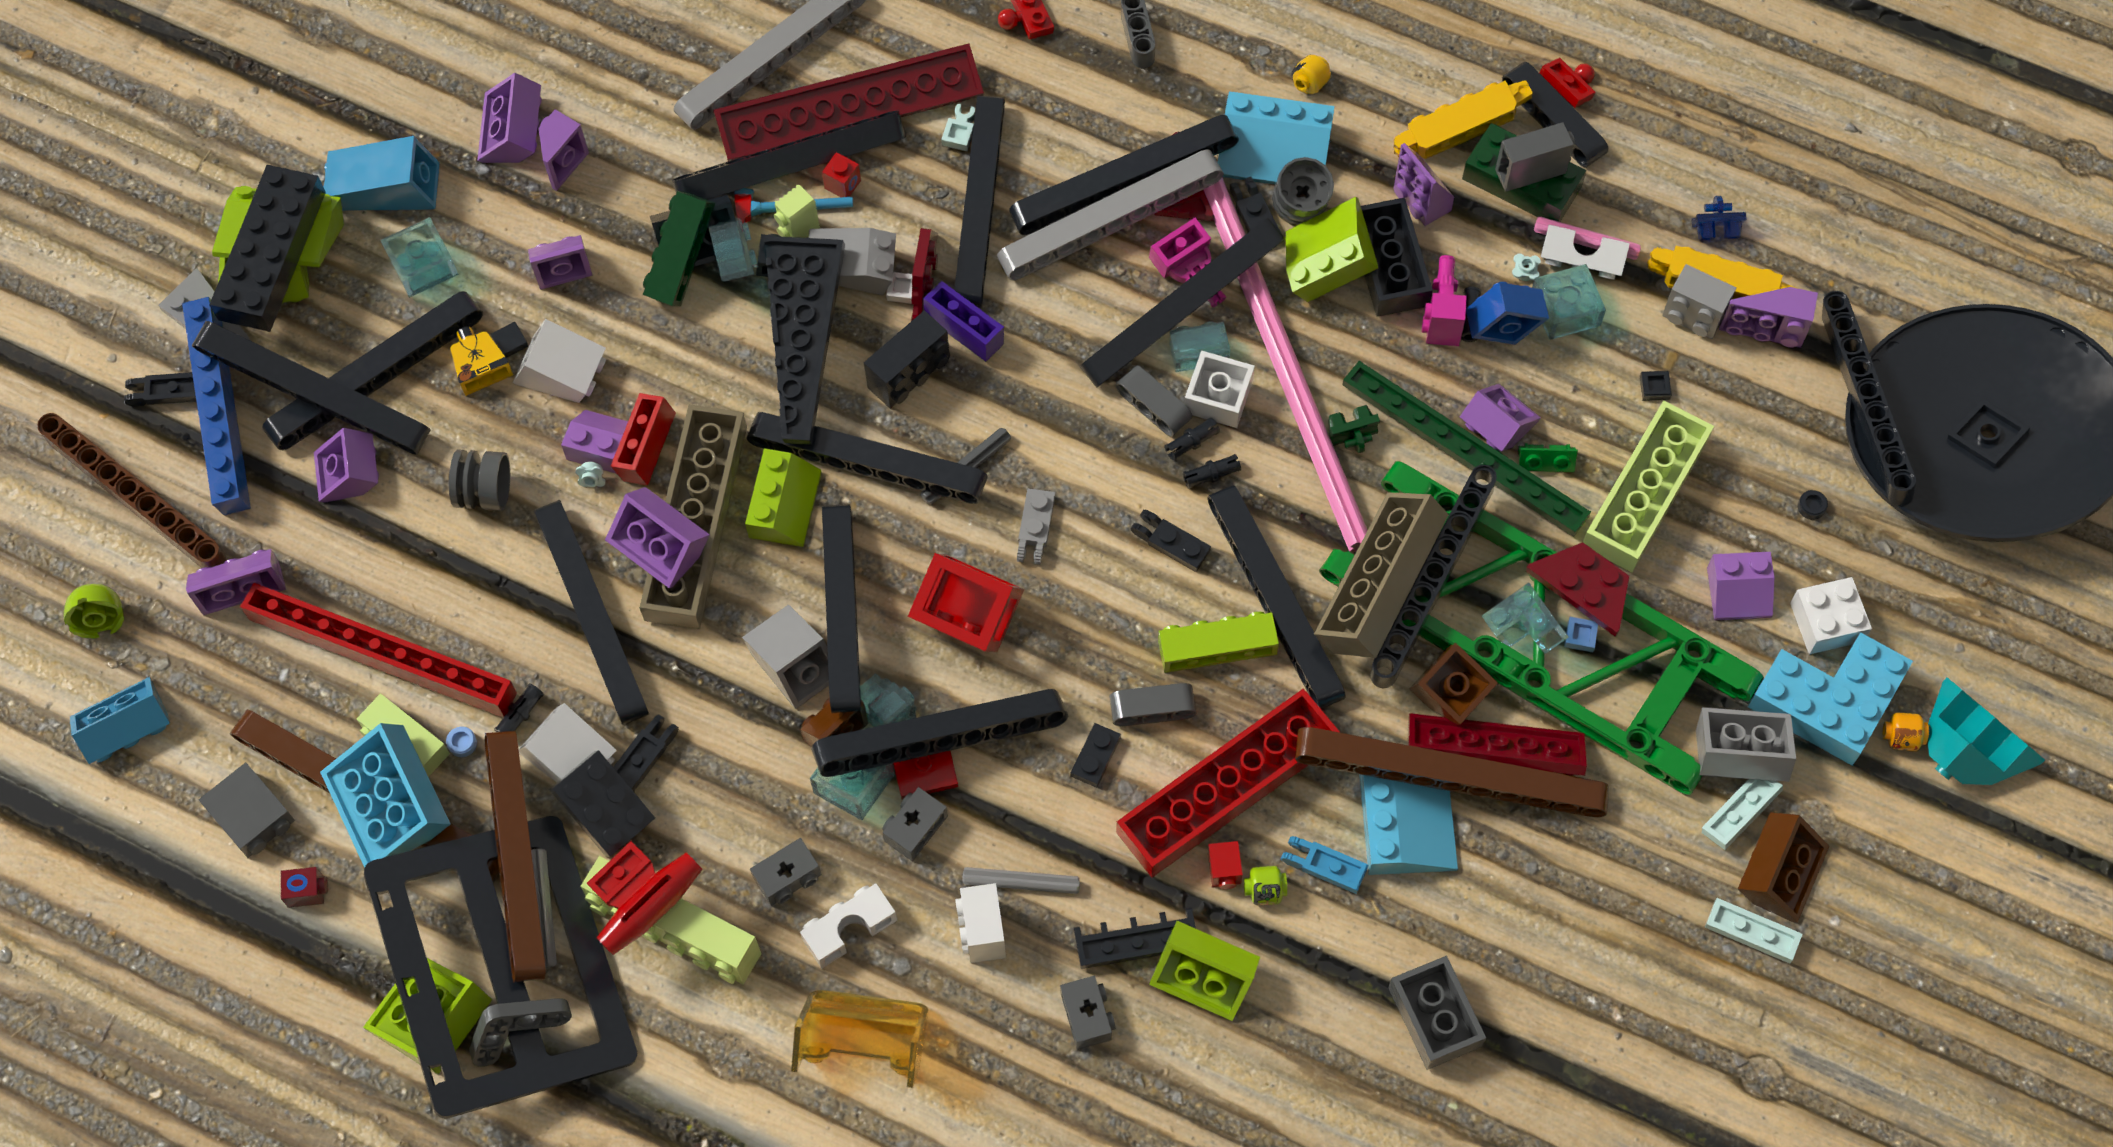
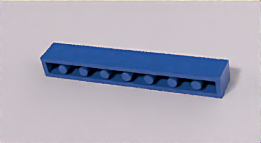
M205 297L182 303L211 503L223 515L251 509L229 366L200 353L192 347L205 321L223 327L222 321H218L209 305L211 299Z

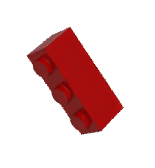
M643 393L638 395L611 464L612 469L623 482L646 486L649 484L676 414L664 397Z

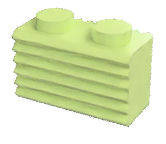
M796 185V188L788 191L787 195L784 194L783 198L775 201L776 213L774 218L779 224L776 230L781 237L807 238L810 229L820 228L816 202L800 185Z

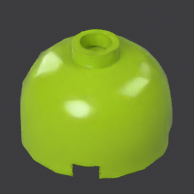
M102 584L82 585L74 589L66 599L64 623L69 626V631L74 635L95 639L100 637L98 632L111 629V635L123 624L124 610L120 597L108 586Z

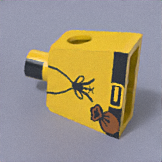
M463 327L458 330L457 337L460 342L453 344L450 349L458 381L465 396L513 376L507 358L487 332L475 335L471 327Z

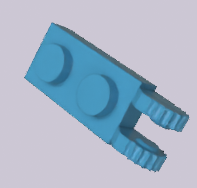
M1296 836L1290 837L1288 844L1299 851L1308 853V855L1304 859L1292 853L1284 852L1281 860L1285 864L1302 869L1305 873L1357 894L1369 865L1319 843H1311Z

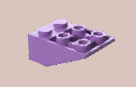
M1406 143L1401 144L1394 192L1398 198L1405 197L1413 217L1419 219L1426 226L1452 210L1454 196L1421 156Z
M1787 287L1732 299L1728 304L1719 330L1726 331L1731 335L1753 337L1758 341H1772L1781 343L1786 347L1801 348L1813 322L1818 293Z

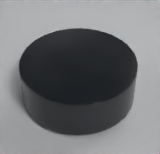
M1806 491L1798 501V511L1807 519H1819L1827 510V498L1819 491Z

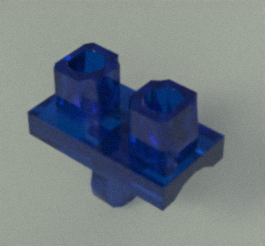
M1714 196L1713 204H1704V212L1713 213L1697 214L1696 218L1691 219L1692 227H1697L1699 240L1715 239V226H1724V239H1738L1741 237L1742 223L1747 220L1746 212L1723 213V211H1732V203H1723L1722 196Z

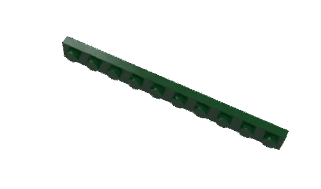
M1358 361L1343 379L1342 385L1472 471L1479 465L1492 467L1497 475L1495 486L1574 537L1589 518L1591 511L1361 361Z

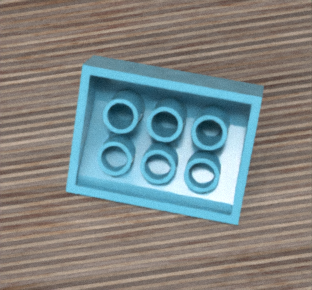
M1229 91L1225 115L1228 116L1239 138V142L1231 149L1219 153L1218 164L1224 172L1223 177L1240 180L1252 177L1254 182L1276 184L1278 175L1283 167L1294 159L1308 157L1317 159L1326 165L1335 106Z
M380 723L320 772L364 868L372 860L411 851L430 841L450 825V821L404 725Z
M1359 774L1367 865H1369L1368 875L1458 870L1450 791Z

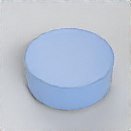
M457 727L449 732L446 744L454 756L466 757L475 751L477 739L471 729Z

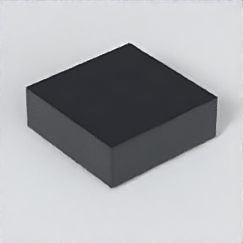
M516 322L491 333L493 341L506 358L529 347Z
M1645 371L1640 373L1642 401L1671 399L1669 371Z

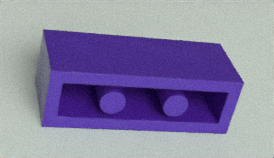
M943 281L923 298L924 310L944 327L950 336L985 362L1004 345V326Z

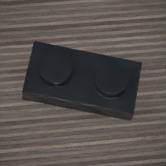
M1094 723L1070 772L1071 777L1097 788L1117 748L1121 734Z

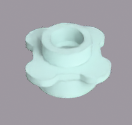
M1516 254L1514 256L1515 268L1512 270L1514 277L1522 281L1536 280L1539 277L1537 269L1541 260L1538 256L1529 257L1523 254Z
M585 462L576 468L575 473L579 475L578 484L580 486L602 487L605 485L606 480L602 478L603 468L598 463Z

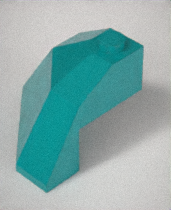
M1948 677L1945 678L1928 723L1929 756L1938 763L1935 769L1947 780L1953 776L1962 784L1993 785L2041 765L2045 761L2042 756Z

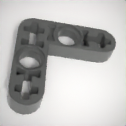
M557 998L502 1003L486 1008L481 1015L469 1047L474 1066L485 1067L494 1064L501 1055L509 1031L557 1027L566 1024L572 1018L568 1001Z

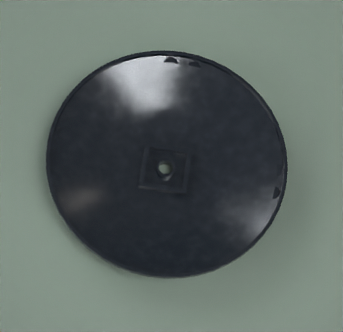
M1972 304L1950 307L1920 316L1900 326L1888 334L1870 351L1871 360L1916 477L1914 498L1906 506H1896L1888 500L1850 394L1848 393L1845 412L1846 436L1854 461L1863 477L1889 505L1913 521L1935 531L1954 537L1986 542H2015L2052 535L2080 523L2100 510L2113 497V357L2094 339L2078 328L2045 313L2027 308L1997 304ZM1990 430L1993 431L1996 434V436L1992 438L1984 437L1981 434V432Z

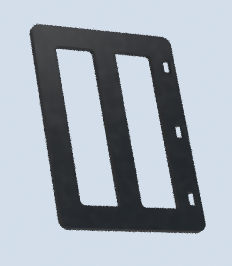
M546 816L528 821L531 850H546L549 883L600 1042L550 1056L546 1052L539 1028L509 1031L508 1039L516 1065L512 1068L467 1080L462 1075L405 884L409 881L448 871L456 872L497 1003L530 1001L525 983H514L512 979L506 923L487 866L489 861L498 859L495 830L372 860L364 868V879L435 1114L440 1118H452L628 1067L636 1060L637 1049L603 945L597 939L599 933L589 908V902L585 900L586 896L580 887L582 881L563 823L558 817ZM388 893L392 907L382 910L378 894ZM414 979L418 993L408 996L404 980ZM440 1066L445 1081L435 1085L430 1068Z

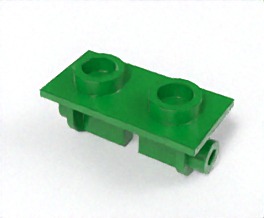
M1524 443V446H1518L1519 465L1528 471L1575 472L1578 449L1570 447V444L1549 445V449L1544 448V445Z

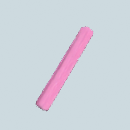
M1543 217L1537 218L1534 227L1535 232L1544 235L1547 233L1549 224L1575 230L1573 243L1594 249L1599 248L1602 237L1627 242L1630 245L1626 258L1633 260L1638 258L1641 250V245Z

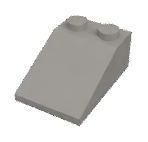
M824 228L809 230L808 238L844 241L845 250L838 286L884 295L893 281L896 233L874 228Z

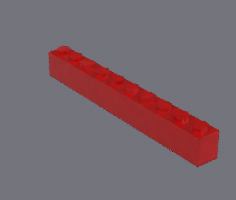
M253 583L240 606L247 618L252 622L502 718L509 711L508 706L513 703L517 695L511 680L257 583Z

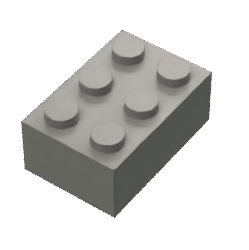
M1702 707L1696 728L1700 775L1789 782L1796 761L1791 714Z

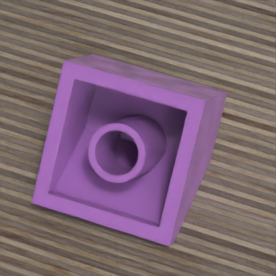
M555 109L550 116L542 120L538 129L543 162L552 189L557 191L589 154L581 124Z
M581 235L565 237L557 242L543 243L528 249L530 263L540 290L593 276Z
M1500 384L1478 390L1460 415V418L1466 422L1465 425L1468 429L1475 433H1480L1487 439V444L1498 451L1512 448L1541 419V417Z
M584 410L570 422L562 441L561 447L566 460L580 464L595 462L601 465L603 470L616 473L612 469L611 464L628 421Z
M342 428L314 452L319 502L362 496L378 484L379 473L376 468V448L373 443V434Z
M1771 552L1713 554L1707 567L1714 620L1772 618L1775 577Z

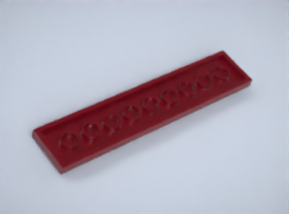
M970 43L714 109V114L727 160L731 161L883 113L899 110L900 116L904 117L977 98L978 95H984Z

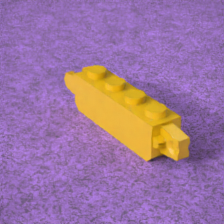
M1526 80L1508 85L1506 81L1501 83L1494 82L1487 85L1483 91L1464 95L1456 103L1441 105L1435 112L1426 116L1419 115L1408 123L1407 131L1395 136L1394 154L1399 157L1401 144L1406 143L1419 156L1427 159L1484 134L1491 123L1497 126L1509 123L1514 120L1517 107L1532 98V90Z
M1675 246L1674 251L1657 247L1650 252L1651 258L1647 261L1650 271L1666 276L1664 282L1668 288H1673L1685 264L1736 287L1732 299L1793 287L1782 282L1783 275L1777 274L1770 269H1759L1749 266L1744 262H1734L1723 259L1715 254L1698 252L1690 247Z

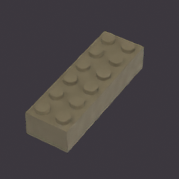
M1387 492L1314 633L1333 654L1377 657L1449 515L1431 494Z

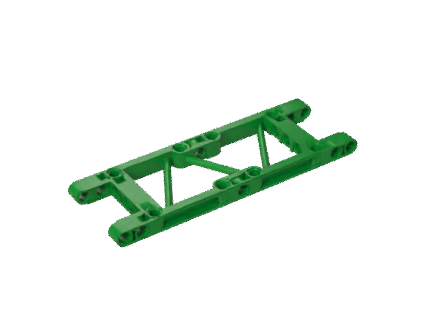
M1400 461L1394 462L1381 481L1382 487L1387 492L1431 494L1440 506L1446 505L1453 509L1459 497L1455 492ZM1465 503V506L1468 508L1477 507L1474 503ZM1484 510L1474 532L1510 553L1447 582L1439 598L1521 560L1530 564L1557 552ZM1333 549L1319 569V573L1327 581L1339 587L1355 555L1349 551L1343 552L1339 549ZM1528 574L1530 579L1534 581L1533 661L1494 637L1482 635L1473 641L1430 615L1419 635L1420 637L1442 650L1457 643L1498 684L1578 732L1585 733V736L1685 795H1691L1703 775H1700V764L1691 755L1660 738V735L1695 680L1699 678L1731 698H1739L1743 701H1750L1764 680L1762 673L1751 665L1626 593L1622 619L1658 639L1659 642L1555 690L1549 686L1551 676L1548 670L1544 668L1545 589L1548 591L1550 589L1530 574ZM1425 596L1415 597L1417 601L1422 603L1429 601ZM1410 619L1402 621L1406 626L1409 627L1416 625V623ZM1671 648L1677 651L1626 732L1568 698ZM1478 651H1488L1491 657H1482ZM1688 651H1696L1700 655V657H1692L1691 655H1689ZM1528 681H1538L1541 687L1534 688L1529 685ZM1629 741H1638L1643 748L1636 749L1631 746Z

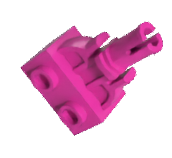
M1195 217L1153 244L1150 249L1149 259L1164 279L1170 275L1174 280L1185 283L1211 262V253L1209 251L1211 237ZM1219 291L1208 301L1212 308L1218 305L1217 302L1219 304L1226 299V295Z
M1444 255L1439 258L1438 276L1432 283V289L1437 290V293H1433L1431 303H1426L1422 333H1427L1426 344L1459 346L1465 322L1466 296L1454 295V292H1457L1458 280L1454 278L1455 257L1450 255Z

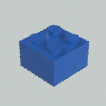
M1507 282L1494 284L1490 290L1478 297L1474 303L1466 308L1472 338L1516 345L1549 319L1542 289L1531 288L1526 285H1513Z

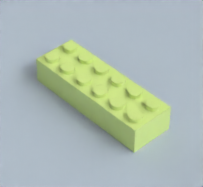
M1663 401L1586 532L1583 543L1607 560L1633 573L1706 446L1714 426Z
M599 856L580 887L586 896L585 900L590 903L589 908L601 916L606 914L613 916L618 909L608 906L587 885V882L609 862ZM682 898L642 935L650 942L656 943L659 940L667 944L666 948L677 956L682 957L683 954L693 958L692 962L704 970H708L711 967L719 972L718 976L731 984L737 981L744 985L761 956L755 936Z

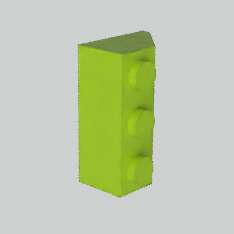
M764 449L745 522L748 537L804 547L822 470L792 453Z
M1176 921L1149 985L1233 1021L1254 979L1260 956Z

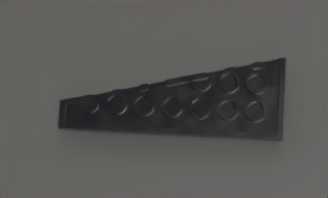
M765 236L764 243L766 247V266L768 269V290L771 302L770 313L773 343L775 346L782 440L784 443L812 445L845 243L843 240Z

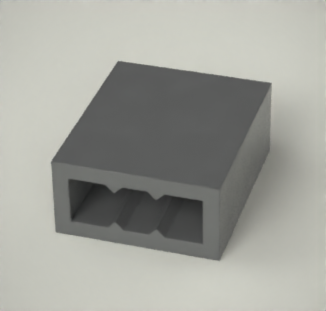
M1562 122L1503 140L1495 171L1505 192L1566 174L1568 164L1571 161L1572 149L1575 147L1574 136L1571 131H1567Z
M246 762L198 799L247 858L264 850L270 840L276 835L284 834L290 828L291 823L295 821Z

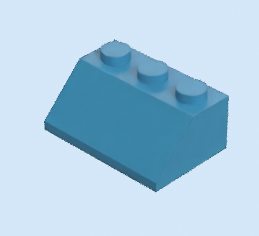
M150 677L70 716L71 735L88 764L94 761H105L112 756V752L122 747L124 749L136 745L140 738L148 734L156 735L162 732L166 725L170 724L168 713Z

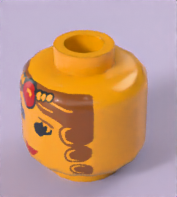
M1896 712L1892 714L1889 722H1884L1882 735L1883 739H1888L1891 749L1918 751L1922 745L1927 744L1929 726L1928 722H1924L1919 714Z

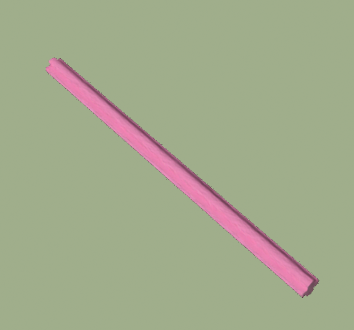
M1221 178L1217 183L1203 190L1213 211L1214 222L1227 250L1246 234L1223 178ZM1256 262L1237 278L1348 550L1356 552L1368 529L1259 265Z

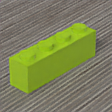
M1261 611L1253 612L1247 617L1236 618L1235 616H1227L1220 619V621L1209 623L1204 620L1197 621L1190 626L1184 627L1170 625L1163 630H1159L1158 644L1164 673L1277 655L1279 646L1273 614H1265Z

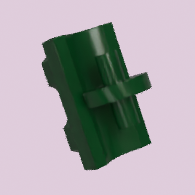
M1367 405L1353 410L1354 421L1346 422L1343 413L1340 412L1330 415L1328 419L1329 437L1333 446L1344 443L1346 449L1355 447L1357 453L1365 452V443L1372 442V435L1378 434L1379 416L1378 414L1373 415Z

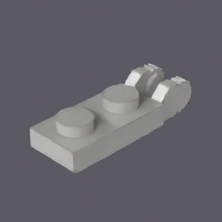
M1027 488L1018 538L1017 562H1024L1027 545L1036 546L1034 564L1041 565L1044 547H1047L1055 492Z

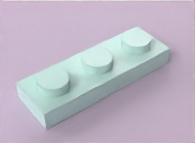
M1748 779L1702 827V834L1726 850L1782 792L1783 785L1778 781Z
M1716 898L1705 928L1789 964L1793 961L1802 937V933L1719 898Z

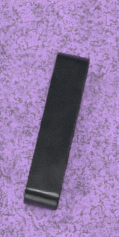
M1522 62L1503 75L1502 82L1506 81L1508 85L1527 81L1533 95L1530 100L1521 106L1543 128L1563 122L1567 131L1572 132L1575 147L1572 149L1571 157L1582 167H1588L1608 153L1609 148L1605 139L1531 64Z

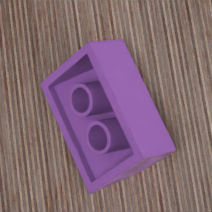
M513 73L485 92L477 161L482 163H520L534 154L537 148L536 133L539 126V106L542 101L540 84L517 73Z
M644 487L625 494L605 541L665 586L671 588L700 557L710 535Z
M272 549L255 551L252 555L244 558L229 559L224 564L212 568L204 567L197 570L196 573L189 574L186 591L204 616L242 604L253 583L278 592L286 590L279 560Z

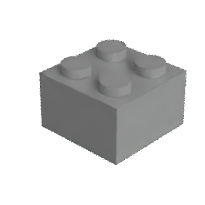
M1685 264L1670 292L1662 316L1673 324L1682 325L1692 330L1698 336L1713 339L1722 322L1728 304L1733 298L1736 287Z

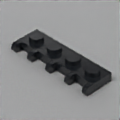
M1192 907L1185 908V919L1167 921L1165 912H1160V923L1137 926L1136 917L1129 918L1131 928L1108 932L1106 922H1101V933L1082 936L1080 926L1073 927L1080 968L1085 969L1161 956L1176 921L1196 929Z

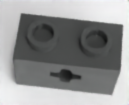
M919 787L913 794L909 793L906 795L900 805L901 810L896 816H890L882 828L884 830L882 832L884 842L912 862L948 817L947 807Z
M801 837L750 868L753 879L771 906L788 901L793 896V892L802 887L808 888L818 881V877L822 875L818 863ZM788 871L792 876L787 878L786 875H783V872Z
M1094 975L1060 985V994L1076 1049L1079 1050L1111 1041L1112 1030H1115L1116 1026L1112 1012L1106 1013L1103 1002L1107 1001V995L1103 983L1097 984ZM1090 1007V1010L1093 1011V1016L1088 1017L1087 1013L1084 1012V1008Z

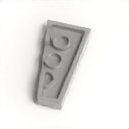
M196 268L158 306L161 311L186 329L182 303L205 297L212 299L215 291ZM222 321L223 328L250 340L240 325Z

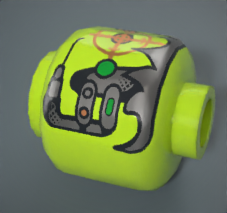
M1277 866L1253 867L1250 870L1249 878H1244L1245 896H1251L1253 904L1257 906L1280 904L1283 896H1287L1286 873H1281Z

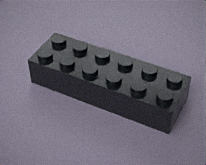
M266 165L209 304L218 321L271 332L326 194L318 175Z

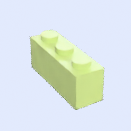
M381 693L357 718L362 727L360 733L363 736L380 723L404 725L428 777L450 754L443 742Z

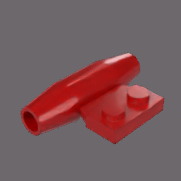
M630 841L587 882V885L608 906L618 909L597 936V939L612 955H615L644 935L683 897L703 869L688 853H684L655 873L651 860Z

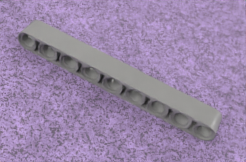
M810 0L682 96L676 102L674 112L691 129L696 130L715 117L714 109L731 105L850 15L866 0Z
M1210 150L1200 151L1005 246L998 252L997 258L1010 280L1021 279L1217 183L1223 177L1224 172Z

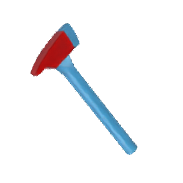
M743 188L736 190L735 207L741 232L745 230V224L751 220L752 216L776 212L775 202L760 203L752 201L753 189ZM853 197L814 199L817 210L853 207Z

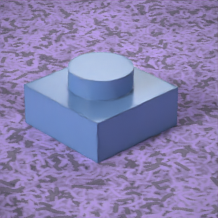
M1569 617L1564 647L1593 652L1598 624L1592 620Z

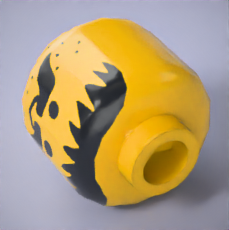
M1317 55L1304 57L1292 70L1294 86L1306 94L1317 93L1331 78L1329 63L1323 57Z

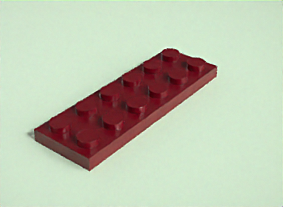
M1409 713V746L1563 773L1570 776H1585L1586 774L1585 733L1474 720H1464L1460 725H1457L1445 717Z

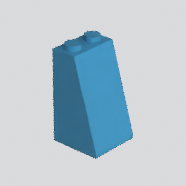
M415 136L328 151L327 163H325L324 167L325 181L323 187L326 194L341 197L342 211L436 209L440 163Z

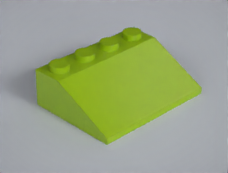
M249 186L235 187L227 199L212 250L213 257L229 258L256 192L255 188ZM325 194L297 265L320 267L344 226L341 197Z

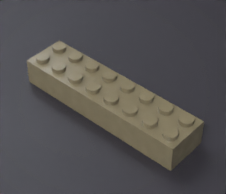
M688 405L665 502L710 536L700 557L673 587L668 588L651 574H647L639 607L644 621L700 629L747 430L743 412Z

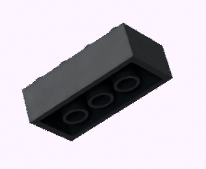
M1405 197L1362 205V213L1378 264V269L1364 275L1376 317L1425 308L1426 303L1431 302L1433 289Z

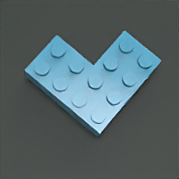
M1861 632L1834 677L1781 649L1748 708L1757 712L1791 714L1793 733L1853 766L1913 661Z

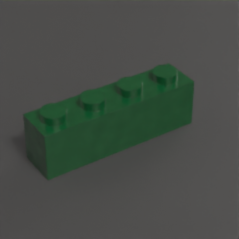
M677 191L676 195L671 198L668 220L663 223L660 230L662 238L659 247H656L652 254L651 260L653 265L651 271L645 276L643 281V288H645L644 296L670 306L682 305L716 203L681 191Z

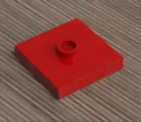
M951 751L893 763L901 800L907 794H913L918 787L928 794L959 787Z

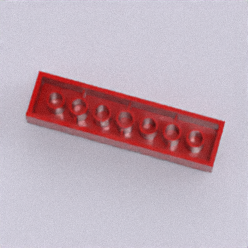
M1303 688L1116 821V833L1151 878H1153L1308 766L1295 760L1297 736L1300 728L1312 727L1334 732L1340 731Z

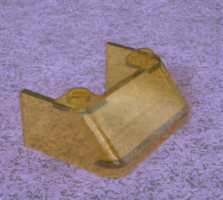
M827 990L813 991L809 993L795 1024L791 1072H798L803 1059L810 1063H820L827 1059L831 1052L889 1059L890 1067L897 1074L908 1075L907 1087L913 1088L920 1069L928 1019V1007L917 1002Z

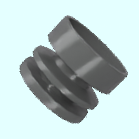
M1308 157L1297 158L1287 163L1278 175L1272 195L1273 206L1279 217L1289 224L1299 225L1324 213L1334 188L1331 172L1326 165L1317 159ZM1302 194H1304V195L1306 196V197H1303V196H1302L1301 198H1298V197H1297V195L1300 196V195H1302Z
M457 449L453 454L449 471V496L452 506L454 508H463L466 505L467 508L474 509L479 499L482 509L503 511L506 507L510 491L511 473L508 454L505 452L486 451L482 460H480L478 451L470 450L467 453V450Z

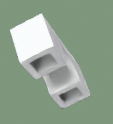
M1548 225L1541 257L1546 258V264L1561 267L1562 262L1573 264L1572 270L1588 273L1590 268L1598 270V276L1615 279V275L1622 276L1630 243L1602 237L1600 246L1595 253L1582 255L1575 250L1573 245L1575 230Z
M877 884L871 887L867 885L860 888L854 894V898L846 903L839 902L829 909V913L821 919L814 918L807 922L803 927L804 929L800 931L803 942L821 969L847 953L845 944L840 938L842 930L847 925L852 923L861 924L867 928L871 936H874L897 921L896 912Z

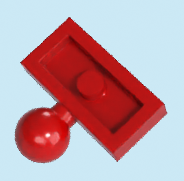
M1011 0L1015 11L1004 9L998 15L999 25L1006 30L1015 28L1018 22L1021 21L1029 39L1054 32V25L1042 0Z
M1559 57L1543 65L1539 72L1574 108L1592 100L1596 93L1588 85L1595 77V71L1589 64H1580L1575 70H1572Z

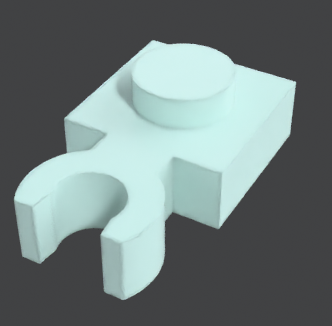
M957 104L955 107L956 119L948 118L941 142L942 146L968 151L973 135L974 123L971 122L975 119V107L971 106L968 114H962L961 104Z

